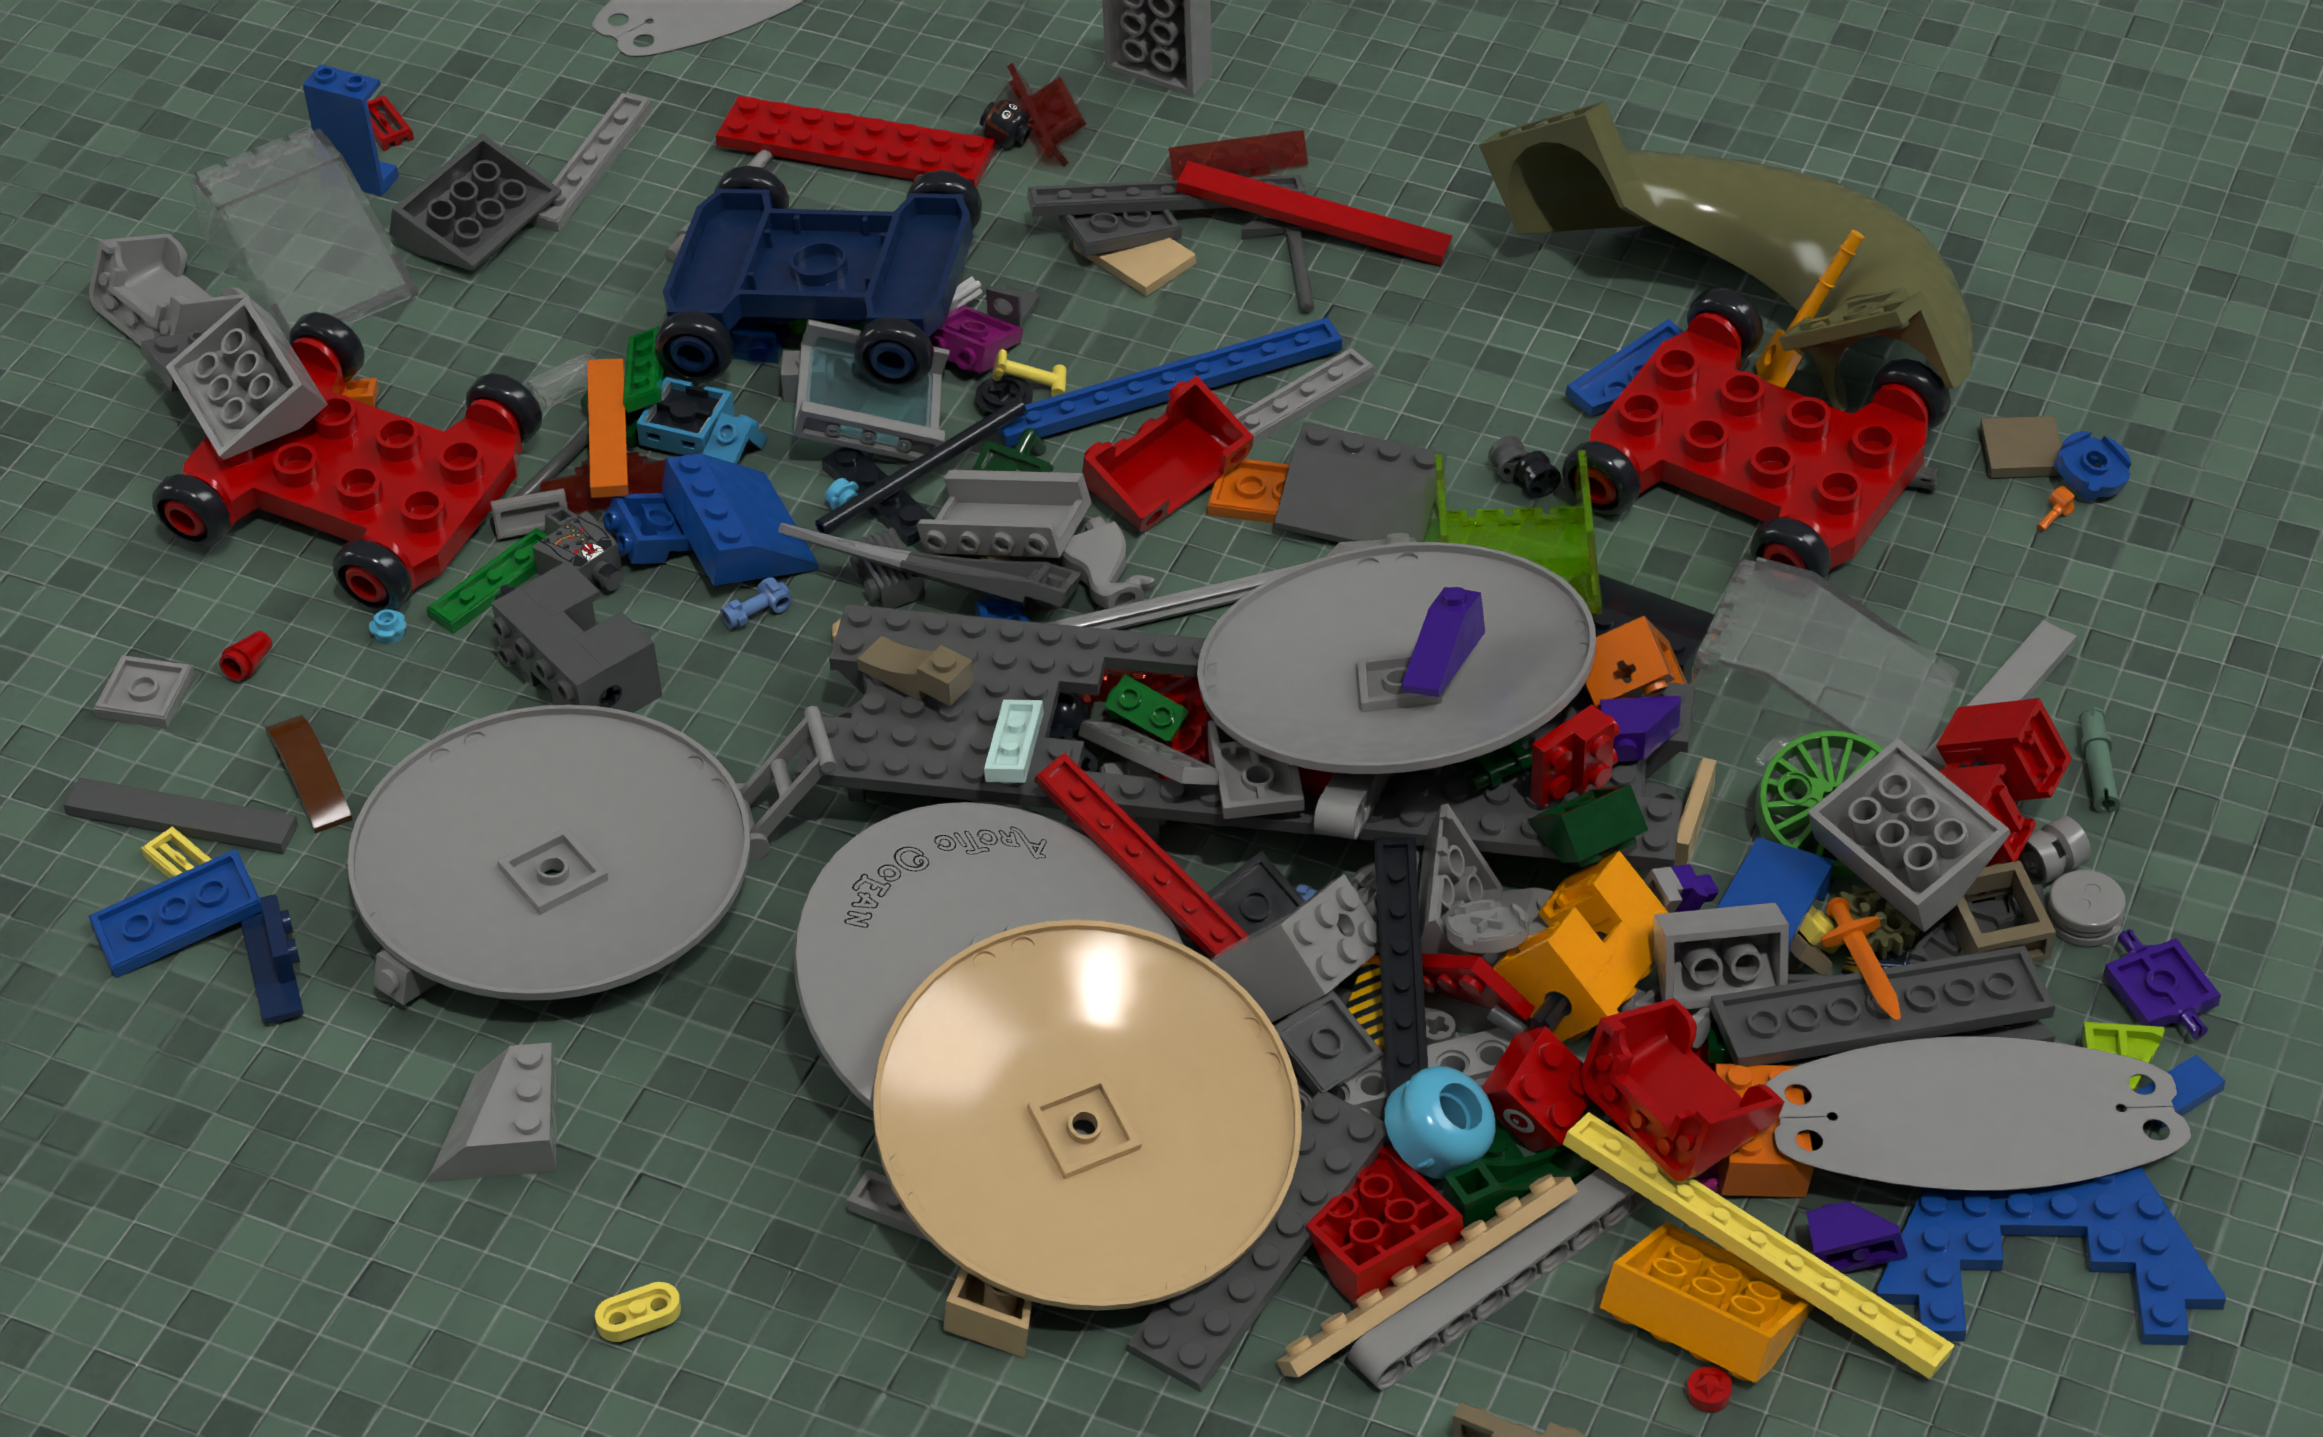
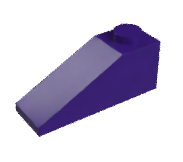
M1444 587L1428 609L1401 684L1402 692L1440 697L1485 634L1481 592L1465 590L1461 587Z

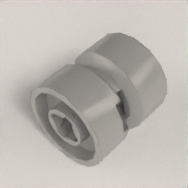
M2061 816L2044 825L2041 830L2032 832L2017 861H2021L2032 884H2042L2043 886L2060 877L2063 872H2070L2087 863L2091 857L2090 842L2082 827L2074 819L2068 816Z

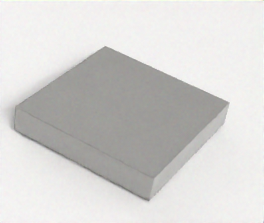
M121 655L93 708L96 718L168 728L195 676L193 665Z

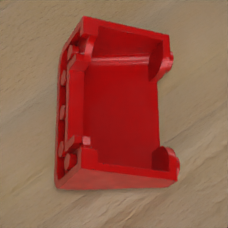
M1675 998L1600 1018L1582 1066L1581 1083L1587 1095L1670 1177L1677 1181H1685L1701 1175L1773 1125L1778 1119L1785 1101L1764 1084L1749 1087L1743 1097L1734 1091L1691 1050L1697 1033L1695 1019Z

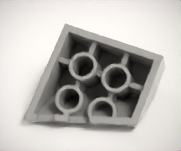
M1443 804L1440 806L1424 842L1419 887L1422 953L1467 955L1466 951L1456 948L1447 939L1446 919L1448 915L1450 917L1454 916L1456 908L1472 901L1487 899L1499 901L1503 887L1449 804Z
M552 1042L509 1046L474 1075L429 1174L430 1182L556 1172L558 1071Z

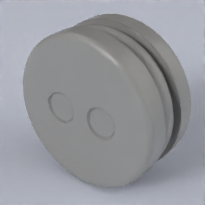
M2091 870L2071 871L2060 876L2053 883L2047 905L2048 917L2056 931V935L2062 940L2083 947L2099 946L2111 941L2119 933L2123 922L2126 899L2122 888L2109 876Z

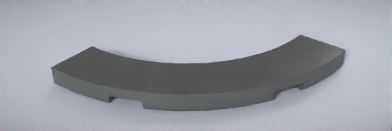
M2032 884L2048 915L2042 884ZM2012 893L1981 899L1974 903L1971 901L1967 902L1981 933L2027 924ZM1945 915L1921 937L1913 949L1908 963H1920L1964 955Z

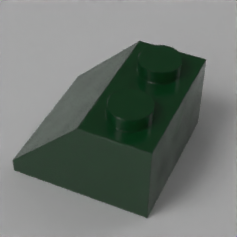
M1631 785L1595 788L1528 818L1531 827L1562 863L1578 862L1580 867L1601 860L1603 858L1601 852L1613 847L1614 851H1619L1636 844L1635 836L1648 831Z

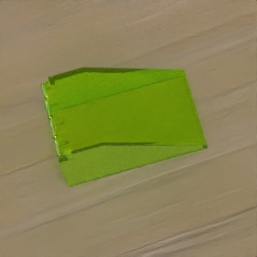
M1578 450L1576 506L1549 507V514H1543L1542 507L1512 508V515H1506L1505 508L1475 509V516H1468V509L1446 510L1443 455L1435 454V542L1487 547L1526 558L1544 566L1569 583L1584 599L1591 614L1602 613L1586 450Z

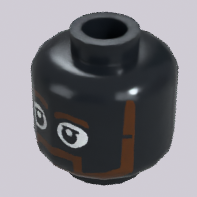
M1001 99L996 103L990 102L979 122V125L982 126L983 136L994 139L995 144L1006 150L1013 148L1017 143L1023 145L1032 131V127L1028 125L1030 118L1028 112L1007 99Z

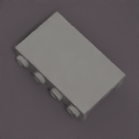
M949 470L944 477L949 493L948 500L935 520L920 519L916 526L925 553L1060 558L1092 502L1083 473Z

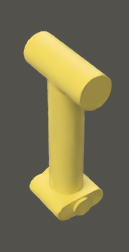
M1001 349L994 360L993 379L999 381L1003 374L1049 386L1051 387V396L1054 397L1065 393L1067 369L1064 365L1058 364L1052 368V372L1010 361L1007 360V351Z

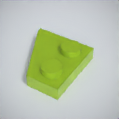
M2084 1022L2081 1030L2082 1046L2084 1048L2130 1057L2150 1064L2162 1042L2165 1029L2158 1026ZM2134 1075L2129 1079V1086L2134 1092L2144 1075Z

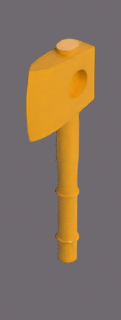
M1851 230L1822 277H1819V282L1798 311L1786 332L1805 317L1814 318L1830 290L1835 287L1834 284L1852 256L1856 255L1855 251L1864 239L1860 232ZM1777 328L1755 362L1758 376L1762 380L1785 388L1798 369L1805 354L1799 348L1784 352L1779 338L1786 332Z

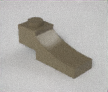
M881 636L857 658L858 670L919 701L926 695H929L951 706L974 684L973 661L943 645H940L935 651L921 650L902 645Z

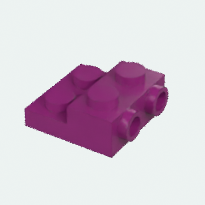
M964 305L949 312L945 323L930 335L929 338L933 347L949 350L947 362H954L961 369L968 372L981 374L993 368L994 360L999 350H1006L1021 342L1023 328Z

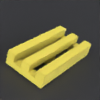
M173 826L141 847L143 857L169 879L183 872L156 849L184 872L194 868L183 855L166 844L169 840L198 865L212 860Z

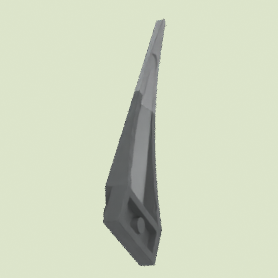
M780 523L778 533L1025 610H1028L1032 599H1035V603L1043 607H1062L1077 589L1081 577L1080 572L1048 562L981 560L910 552L839 538L785 523Z

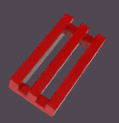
M385 95L367 101L369 113L386 133L384 135L370 117L375 141L383 151L389 150V143H393L395 146L402 145L401 139L403 138L408 142L414 140L412 129ZM381 106V108L384 110L387 116L398 128L397 131L393 130V128L387 122V119L384 117L383 114L379 112V110L376 107Z

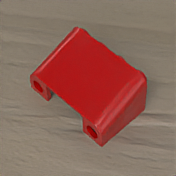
M1197 375L1188 382L1180 381L1168 393L1170 399L1165 413L1156 420L1151 418L1144 422L1138 429L1137 434L1129 440L1123 438L1115 445L1111 442L1103 444L1096 442L1084 454L1082 473L1087 489L1140 532L1148 531L1242 462L1252 449L1254 436Z

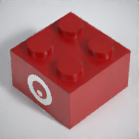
M1546 1026L1517 1033L1482 1086L1492 1105L1494 1115L1532 1152L1562 1146L1567 1132L1577 1123L1591 1100L1581 1083L1583 1063Z

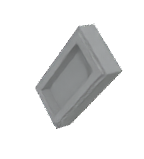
M564 488L490 501L498 540L527 535L535 528L545 532V514L561 506L567 508Z

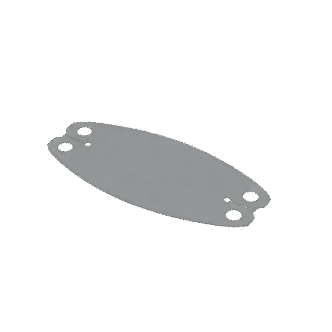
M611 0L597 14L592 27L602 35L613 36L618 41L617 48L625 55L646 56L692 46L734 33L774 17L805 0ZM614 14H624L628 17V22L621 26H612L608 23V19ZM647 19H653V20H654L653 23H650V24L645 23V21H646ZM640 35H650L654 38L653 44L647 47H637L634 45L633 40Z
M1954 1036L1885 1043L1854 1049L1799 1065L1776 1075L1766 1083V1086L1771 1088L1785 1101L1779 1115L1780 1125L1774 1130L1775 1142L1778 1150L1798 1162L1827 1171L1907 1186L1985 1191L2026 1189L2079 1182L2117 1173L2158 1160L2179 1150L2191 1138L2190 1128L2185 1118L2177 1114L2174 1107H2168L2173 1106L2172 1100L2177 1095L2172 1076L2166 1071L2152 1064L2118 1054L2039 1040ZM2134 1075H2145L2154 1081L2155 1090L2148 1095L2138 1094L2130 1088L2129 1079ZM1794 1084L1806 1087L1811 1092L1810 1102L1804 1105L1791 1103L1785 1096L1786 1088ZM2123 1104L2127 1109L2125 1112H2119L2116 1109V1105ZM1835 1113L1838 1119L1834 1121L1829 1120L1827 1114ZM2148 1120L2164 1122L2170 1129L2169 1137L2164 1140L2149 1138L2143 1131L2144 1123ZM1803 1130H1812L1822 1137L1823 1145L1818 1150L1808 1151L1797 1144L1796 1136Z

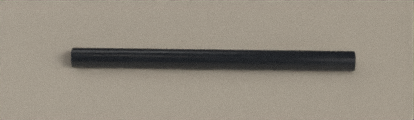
M1018 398L1004 405L817 519L815 524L818 531L827 535L834 532L1025 415V405Z

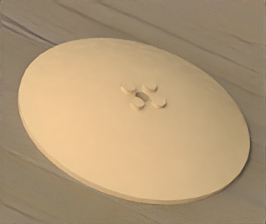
M1059 920L1024 925L990 936L951 957L923 981L898 1013L887 1034L879 1057L873 1090L874 1131L882 1166L899 1202L922 1234L945 1256L987 1284L1017 1297L1069 1309L1113 1310L1158 1303L1205 1284L1231 1267L1264 1234L1281 1208L1293 1179L1299 1157L1302 1134L1301 1102L1290 1057L1278 1032L1252 996L1227 972L1187 946L1151 931L1106 921ZM1078 1120H1088L1095 1126L1096 1131L1089 1135L1079 1134L1073 1128V1123Z

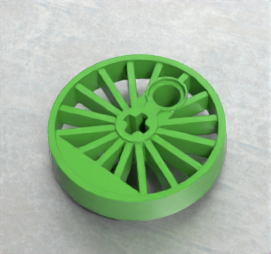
M1834 730L1813 732L1789 742L1772 758L1758 787L1756 816L1764 839L1801 850L1814 835L1807 812L1843 783L1851 752L1858 753L1865 758L1849 777L1884 749L1862 736ZM1819 748L1823 775L1807 752L1808 750ZM1829 748L1844 749L1836 780H1834ZM1796 756L1808 776L1787 761ZM1776 771L1783 775L1779 781L1771 779ZM1795 791L1803 798L1794 800L1788 798L1785 793ZM1766 792L1775 794L1773 802H1767ZM1770 815H1780L1787 820L1774 825ZM1804 824L1808 825L1793 844L1782 836ZM1818 842L1815 854L1823 856L1825 847ZM1839 859L1834 861L1832 879L1858 876Z

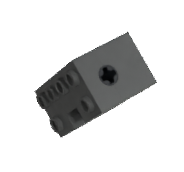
M569 561L562 563L517 589L513 586L509 588L507 585L500 587L501 593L497 594L495 601L491 603L494 614L492 626L500 644L497 647L498 655L507 667L512 666L531 686L534 687L543 683L551 691L554 705L600 706L634 713L662 697L654 642L622 612L599 623L595 619L593 602L600 597V591Z

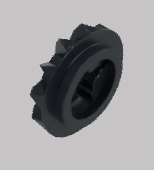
M1003 375L999 381L994 380L993 377L983 381L975 393L976 406L981 407L983 415L995 412L1016 398L1020 399L1024 405L1032 403L1033 398L1031 385L1024 379L1010 375ZM1007 393H1009L1010 398H1006L1005 401H999L1002 400L1004 396H1007Z

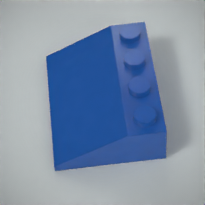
M701 453L666 458L661 493L713 586L818 570L819 564L806 541L778 533L780 523L796 526L765 472Z

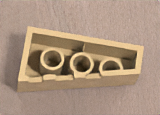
M961 1268L946 1300L943 1330L1025 1358L1033 1301L1014 1296L991 1286Z

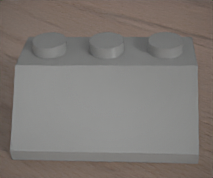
M1765 903L1654 914L1653 953L1662 1001L1675 998L1686 1009L1710 1007L1711 996L1788 984L1789 923L1777 904Z

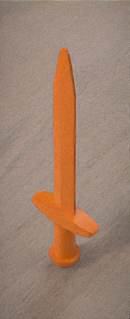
M1842 897L1832 898L1826 906V912L1830 918L1835 919L1838 927L1821 937L1823 947L1846 944L1877 1004L1893 1020L1899 1021L1901 1014L1897 994L1865 937L1881 926L1878 916L1853 920L1849 912V902Z

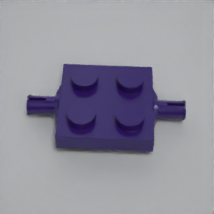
M2127 929V933L2125 930L2118 935L2117 940L2126 949L2128 954L2121 959L2105 964L2103 975L2139 1023L2143 1026L2163 1027L2171 1023L2180 1022L2185 1026L2193 1039H2198V1035L2200 1038L2207 1033L2208 1028L2196 1014L2219 1006L2221 995L2177 938L2159 945L2145 946L2142 945L2131 929Z

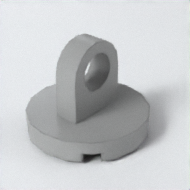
M1494 899L1476 900L1462 904L1454 910V916L1450 917L1448 915L1446 919L1447 939L1456 948L1466 951L1467 955L1483 957L1487 953H1498L1497 959L1492 964H1489L1493 968L1507 950L1517 947L1526 940L1529 935L1527 912L1513 903H1510L1511 908L1502 907L1501 901Z

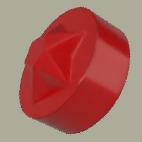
M1702 1367L1695 1370L1689 1376L1687 1398L1695 1408L1704 1412H1717L1729 1404L1732 1382L1724 1371L1715 1367Z

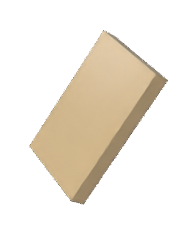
M1171 238L1147 245L1084 256L1146 297L1196 264V254ZM1073 240L1074 250L1083 255Z

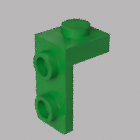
M1124 674L1118 685L1112 688L1104 705L1112 722L1123 726L1130 722L1167 744L1172 743L1189 717V712L1186 708Z

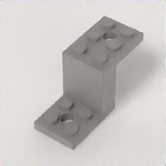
M1207 721L1208 765L1217 768L1219 771L1217 785L1224 819L1304 810V795L1298 766L1261 755L1233 739L1215 721Z
M1345 874L1328 883L1292 913L1228 946L1210 961L1236 980L1252 996L1272 1023L1326 995L1379 951L1378 924L1373 920L1359 898L1357 891L1352 887ZM1337 922L1341 926L1343 934L1339 931L1337 927Z

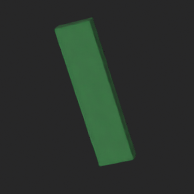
M659 326L628 338L623 404L628 413L662 400L664 367L661 365L655 352V338L660 328Z
M535 528L426 608L428 617L452 634L456 633L492 606L491 603L495 601V596L501 593L500 587L507 585L509 588L513 586L516 589L537 573L532 546L548 535Z

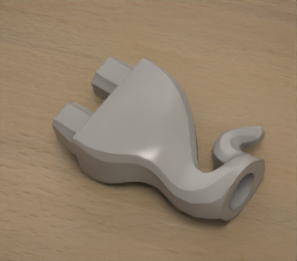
M1101 516L1088 520L1085 524V532L1077 535L1073 534L1060 558H1057L1058 566L1081 573L1080 581L1088 585L1091 598L1096 604L1107 609L1143 601L1145 592L1141 588H1150L1156 584L1155 578L1144 575H1134L1126 579L1125 582L1116 583L1126 567V541L1118 524L1115 521L1108 524Z

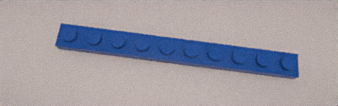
M1327 317L1026 404V414L1003 427L998 432L1006 447L1017 445L1026 428H1033L1041 438L1168 401L1170 399L1168 393L1180 381L1188 382L1196 375L1208 388H1212L1342 350V338Z

